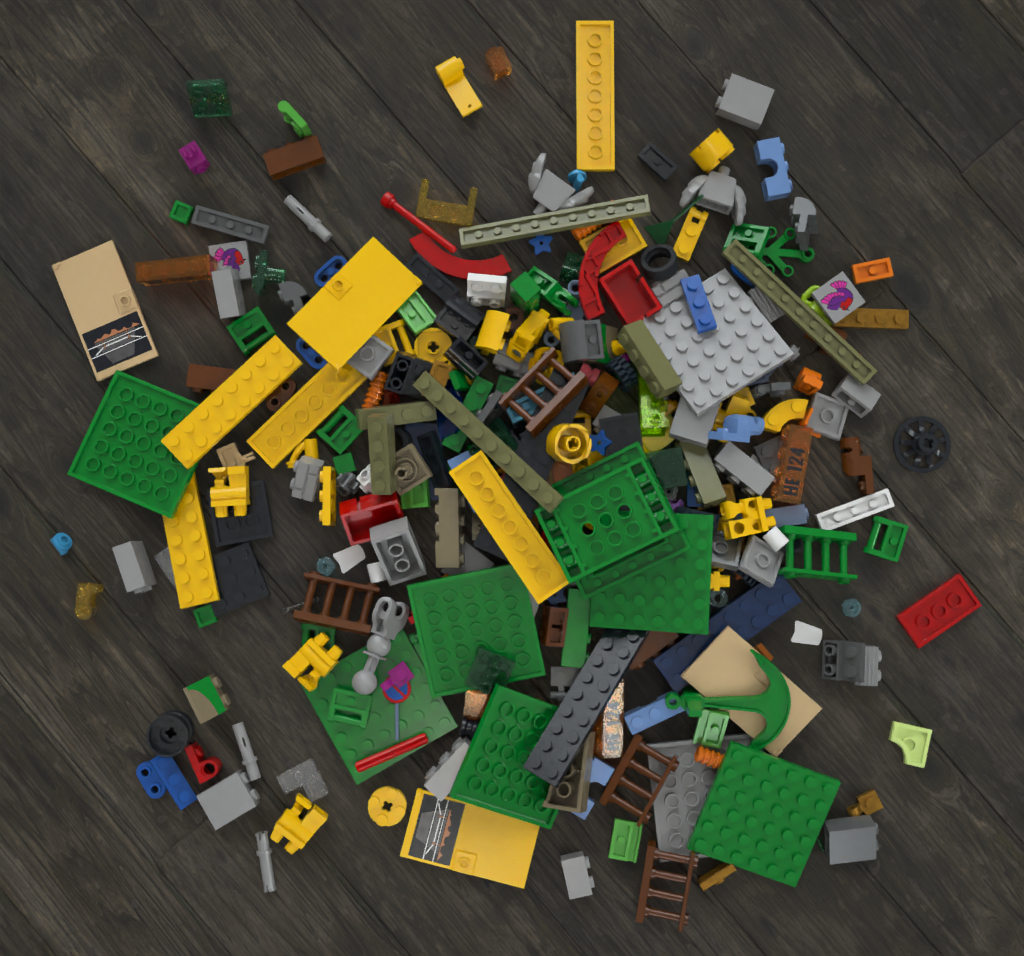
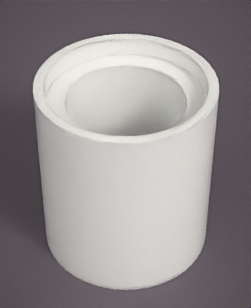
M776 526L763 537L775 552L779 551L789 542L787 537Z
M380 562L367 564L371 583L387 580Z

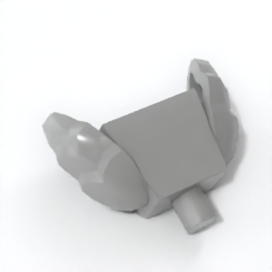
M541 153L537 160L533 162L528 176V186L531 194H533V199L539 203L533 211L534 214L546 213L548 210L553 212L581 207L588 202L594 192L593 186L577 193L573 187L548 169L544 171L546 153Z
M720 166L718 172L711 171L709 175L703 174L692 179L688 183V187L682 192L679 205L685 208L696 196L699 197L703 194L704 197L696 205L729 215L731 211L735 226L742 225L746 215V196L742 188L736 185V179L729 176L730 168L726 166Z

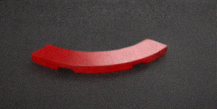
M615 221L604 228L592 241L583 257L578 277V294L586 320H593L605 313L598 291V277L602 262L607 253L618 242L627 237L619 221Z
M424 232L409 239L416 252L438 271L454 278L467 280L468 273L504 276L512 272L503 254L486 260H466L445 252Z

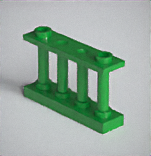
M783 525L778 528L787 537L789 542L786 544V567L779 569L777 575H784L786 579L804 577L838 581V584H850V581L857 579V575L848 574L847 546L857 541L856 533ZM802 539V542H804V569L794 568V540ZM819 541V544H821L822 571L812 570V542ZM837 543V546H839L840 573L830 572L829 544Z

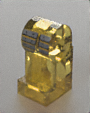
M78 583L75 614L79 619H89L96 615L97 593L103 591V584Z

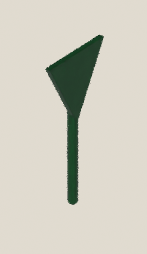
M701 194L672 220L646 226V230L658 244H665L673 223L698 203L704 195Z

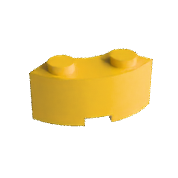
M790 399L770 408L762 416L765 422L764 431L775 434L780 432L782 426L787 421L804 419L809 400Z

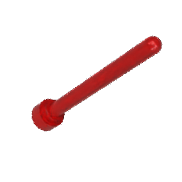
M388 191L383 195L380 200L382 206L386 209L393 208L449 252H456L457 248L397 203L392 193Z

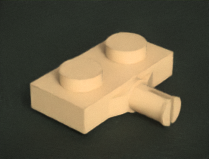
M234 442L216 450L223 467L246 466V462L256 459L253 451L242 456Z

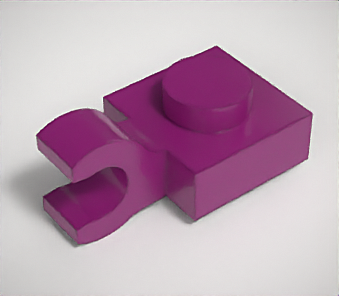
M402 661L387 672L391 678L383 682L380 687L384 692L395 684L400 688L415 676L405 662Z

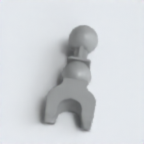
M381 597L377 601L372 613L373 626L371 632L375 634L371 635L367 640L366 647L368 651H363V653L369 656L364 669L358 671L352 679V686L357 693L367 695L375 690L377 686V678L374 674L379 660H387L384 656L391 650L390 639L395 640L397 633L403 629L410 613L407 604L395 602L389 597ZM387 602L389 606L385 612L383 606ZM402 607L401 615L396 616L397 610Z

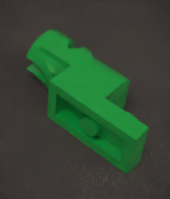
M535 266L528 272L529 276L541 289L540 297L567 316L572 314L566 309L565 303L567 301L574 308L578 307V300L563 289L558 281Z

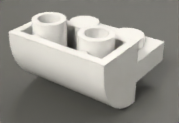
M468 273L467 302L475 307L483 305L490 306L491 308H505L507 276Z

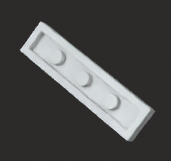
M885 488L874 494H869L814 516L819 529L832 530L889 509L895 505L888 488Z

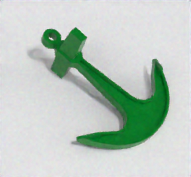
M751 649L750 651L760 668L769 678V685L763 693L747 696L704 697L694 687H683L681 696L675 692L668 693L665 696V704L667 708L672 710L681 706L686 710L689 717H702V708L704 707L759 713L766 719V725L748 747L761 750L775 740L785 727L790 714L791 697L788 685L781 671L766 657ZM671 699H676L674 703L669 702Z

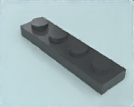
M196 205L191 221L192 225L264 246L270 232V226L199 205Z

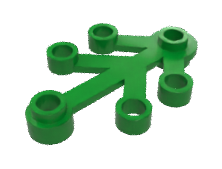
M770 226V230L773 231L774 235H769L768 239H773L777 234V230L775 227ZM787 228L778 240L763 250V256H768L781 271V275L784 278H789L794 273V269L792 266L786 265L780 257L798 258L802 263H809L815 256L814 250L808 247L810 257H806L805 251L779 249L783 244L796 236L793 228ZM787 231L792 232V237L787 236ZM743 244L746 249L751 247L755 250L756 246ZM761 259L760 262L763 263L766 267H769L771 269V272L774 273V266L772 264H766V262L763 259ZM784 269H789L790 274H785Z

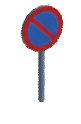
M409 681L400 688L395 684L387 691H383L384 697L391 703H395L396 741L399 740V703L405 701L411 693Z

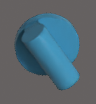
M576 169L568 174V181L573 184L572 187L578 192L587 176L584 171Z
M57 533L50 539L61 556L66 554L72 546V539L65 533Z

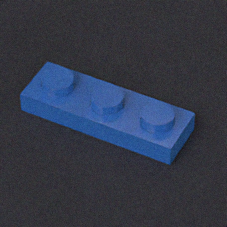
M699 274L680 279V285L697 334L716 329L717 324Z
M158 755L149 761L179 810L184 809L197 800L195 793L172 757Z

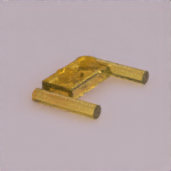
M422 179L415 215L417 218L471 227L478 192L477 188H470L468 205L465 206L426 199L429 180Z

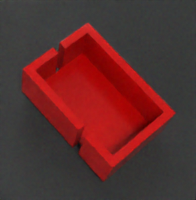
M632 259L598 280L599 288L624 326L641 319L643 321L644 317L648 318L662 309L661 304L645 279L641 277L637 283L636 279L639 278L641 273Z
M397 491L391 495L369 494L361 496L359 501L354 498L339 502L340 517L351 546L371 541L369 528L405 517Z

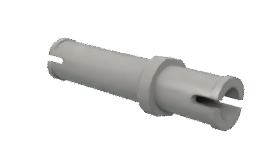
M292 195L286 197L284 204L308 226L309 231L314 232L324 242H327L332 234L321 224V220L315 218Z
M240 722L232 725L243 758L242 764L246 767L250 781L261 778L256 762L258 759L257 756H254L244 723Z
M260 831L255 833L258 847L256 854L260 860L264 892H268V889L269 892L276 890L271 859L272 848L269 846L268 831H264V833Z

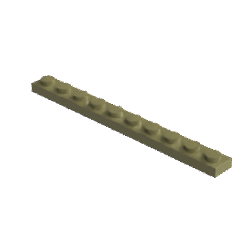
M648 194L460 228V242L462 249L643 217L651 215Z
M737 239L722 252V255L862 386L877 372L867 360Z
M427 371L422 373L413 386L549 513H552L564 497Z

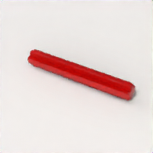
M422 733L359 760L355 763L356 770L362 772L425 745L429 741L426 733Z

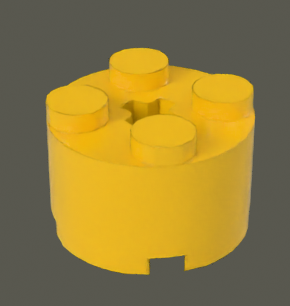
M718 128L689 155L703 171L709 173L720 163L719 158L722 161L735 149L729 139Z
M562 423L555 425L550 430L546 439V452L558 462L575 464L589 455L592 441L587 433L588 431L583 426Z

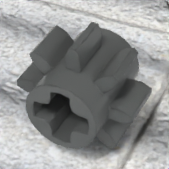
M345 472L344 475L340 473L335 479L337 481L335 484L337 485V491L344 496L350 495V493L354 495L359 489L357 476L351 472Z

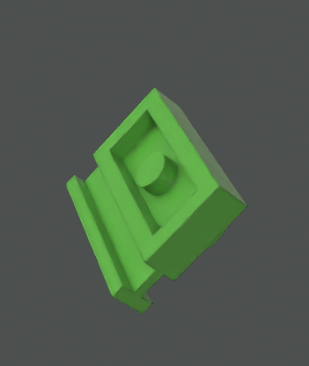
M417 290L396 310L415 336L429 328L437 317Z
M429 478L401 495L402 509L431 507Z
M702 708V717L697 719L692 742L721 749L730 716L729 712L713 708Z
M614 818L608 858L636 863L643 824L638 827L636 825L637 822Z

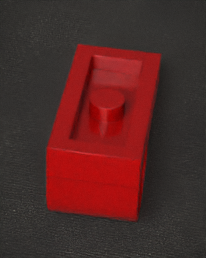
M197 742L184 748L200 784L213 778L221 771V760L217 757H209L204 760L203 749ZM208 763H211V764L214 765V767H215V771H214V772H211V771L208 770V768H207V764H208Z

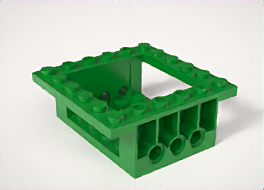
M639 441L552 484L551 486L564 497L552 513H549L539 503L540 508L534 510L569 584L576 582L584 600L692 549ZM623 505H627L630 508V514L627 517H622L619 514V509ZM605 514L610 515L612 518L609 526H604L601 523V517ZM587 523L592 524L594 528L593 533L590 535H586L583 532V526ZM660 539H665L664 542L596 575L594 574L595 571Z

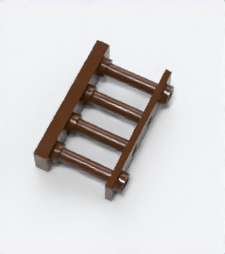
M554 347L545 351L541 359L508 392H505L498 402L504 411L511 407L527 422L525 428L533 438L589 383L582 371L572 374L556 360L559 356ZM550 365L568 380L564 388H559L543 374ZM536 379L555 394L550 402H545L529 388ZM522 393L541 408V411L536 416L532 417L515 401Z
M310 571V573L304 572L303 576L306 581H309L303 608H300V611L294 610L293 619L295 621L371 636L372 627L368 625L369 622L367 620L373 595H381L378 585L373 583L363 585L321 576V573ZM317 583L328 585L322 612H319V615L313 614L310 610ZM336 587L347 589L341 616H338V619L331 617L329 614ZM354 592H364L366 595L360 620H357V622L349 621L348 616Z
M639 732L633 737L599 800V803L604 806L608 805L609 802H614L640 818L636 824L638 827L643 823L647 824L652 815L649 813L670 772H675L680 763L677 761L679 757L677 754L671 760L646 745L645 741H643L645 736ZM642 751L668 766L663 776L636 762L634 758L636 752ZM633 768L658 783L654 793H650L627 779V776L624 775L626 770ZM618 785H623L648 800L649 802L644 811L617 796L618 793L615 791Z
M648 840L635 922L643 923L644 917H648V915L679 922L678 931L682 932L683 925L687 926L689 913L685 912L692 870L697 868L698 856H695V851L691 850L690 856L660 851L659 848H656L655 840ZM659 858L688 864L687 876L657 870L656 867H653V860H658ZM656 877L684 883V894L654 889L653 886L649 885L650 878L654 879ZM652 896L681 902V912L679 914L651 908L650 905L646 904L647 898Z

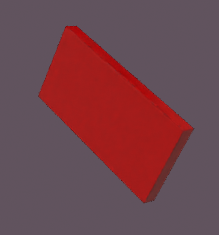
M957 573L895 617L916 648L920 649L982 605L961 574Z

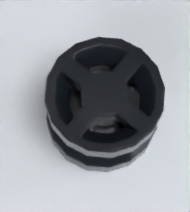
M464 716L459 735H469L470 738H473L479 720H470L467 716Z

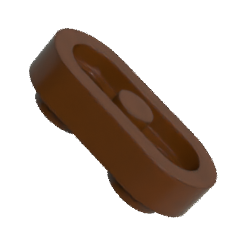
M511 307L506 311L507 314H510L509 321H512V315L518 317L516 321L511 322L509 331H504L502 338L506 339L505 343L507 344L510 339H507L506 335L512 333L514 336L516 330L523 323V312L517 307Z
M289 377L267 397V408L272 412H277L296 393V382ZM285 383L289 384V388L287 390L283 389V385ZM274 399L279 401L276 406L272 404Z

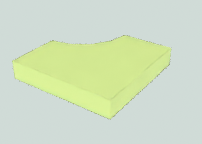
M892 721L889 740L895 742L901 748L903 763L921 768L925 767L932 730Z

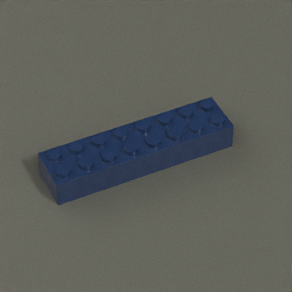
M777 575L774 586L770 588L757 581L753 587L749 586L709 615L708 635L685 633L676 639L677 642L668 648L665 647L657 657L650 659L675 692H678L689 684L681 677V674L727 626L732 628L745 641H748L800 603L801 599L783 575Z

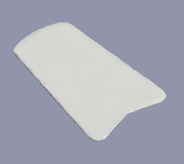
M357 544L334 553L333 557L339 563L341 572L345 573L364 560L365 553L362 547Z
M798 620L795 621V632L791 642L811 645L820 644L822 629Z

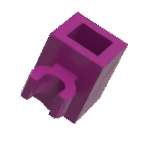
M195 140L178 150L194 175L205 172L207 167L211 165Z

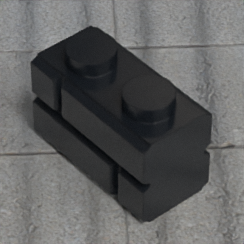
M461 336L443 354L471 381L489 363Z

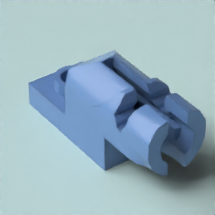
M732 414L725 417L723 428H717V432L709 431L708 439L749 443L750 436L760 435L763 432L765 422L761 417Z

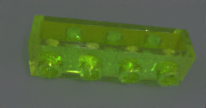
M636 369L637 378L639 379L637 387L641 437H665L666 429H669V417H665V412H668V401L664 400V397L656 399Z

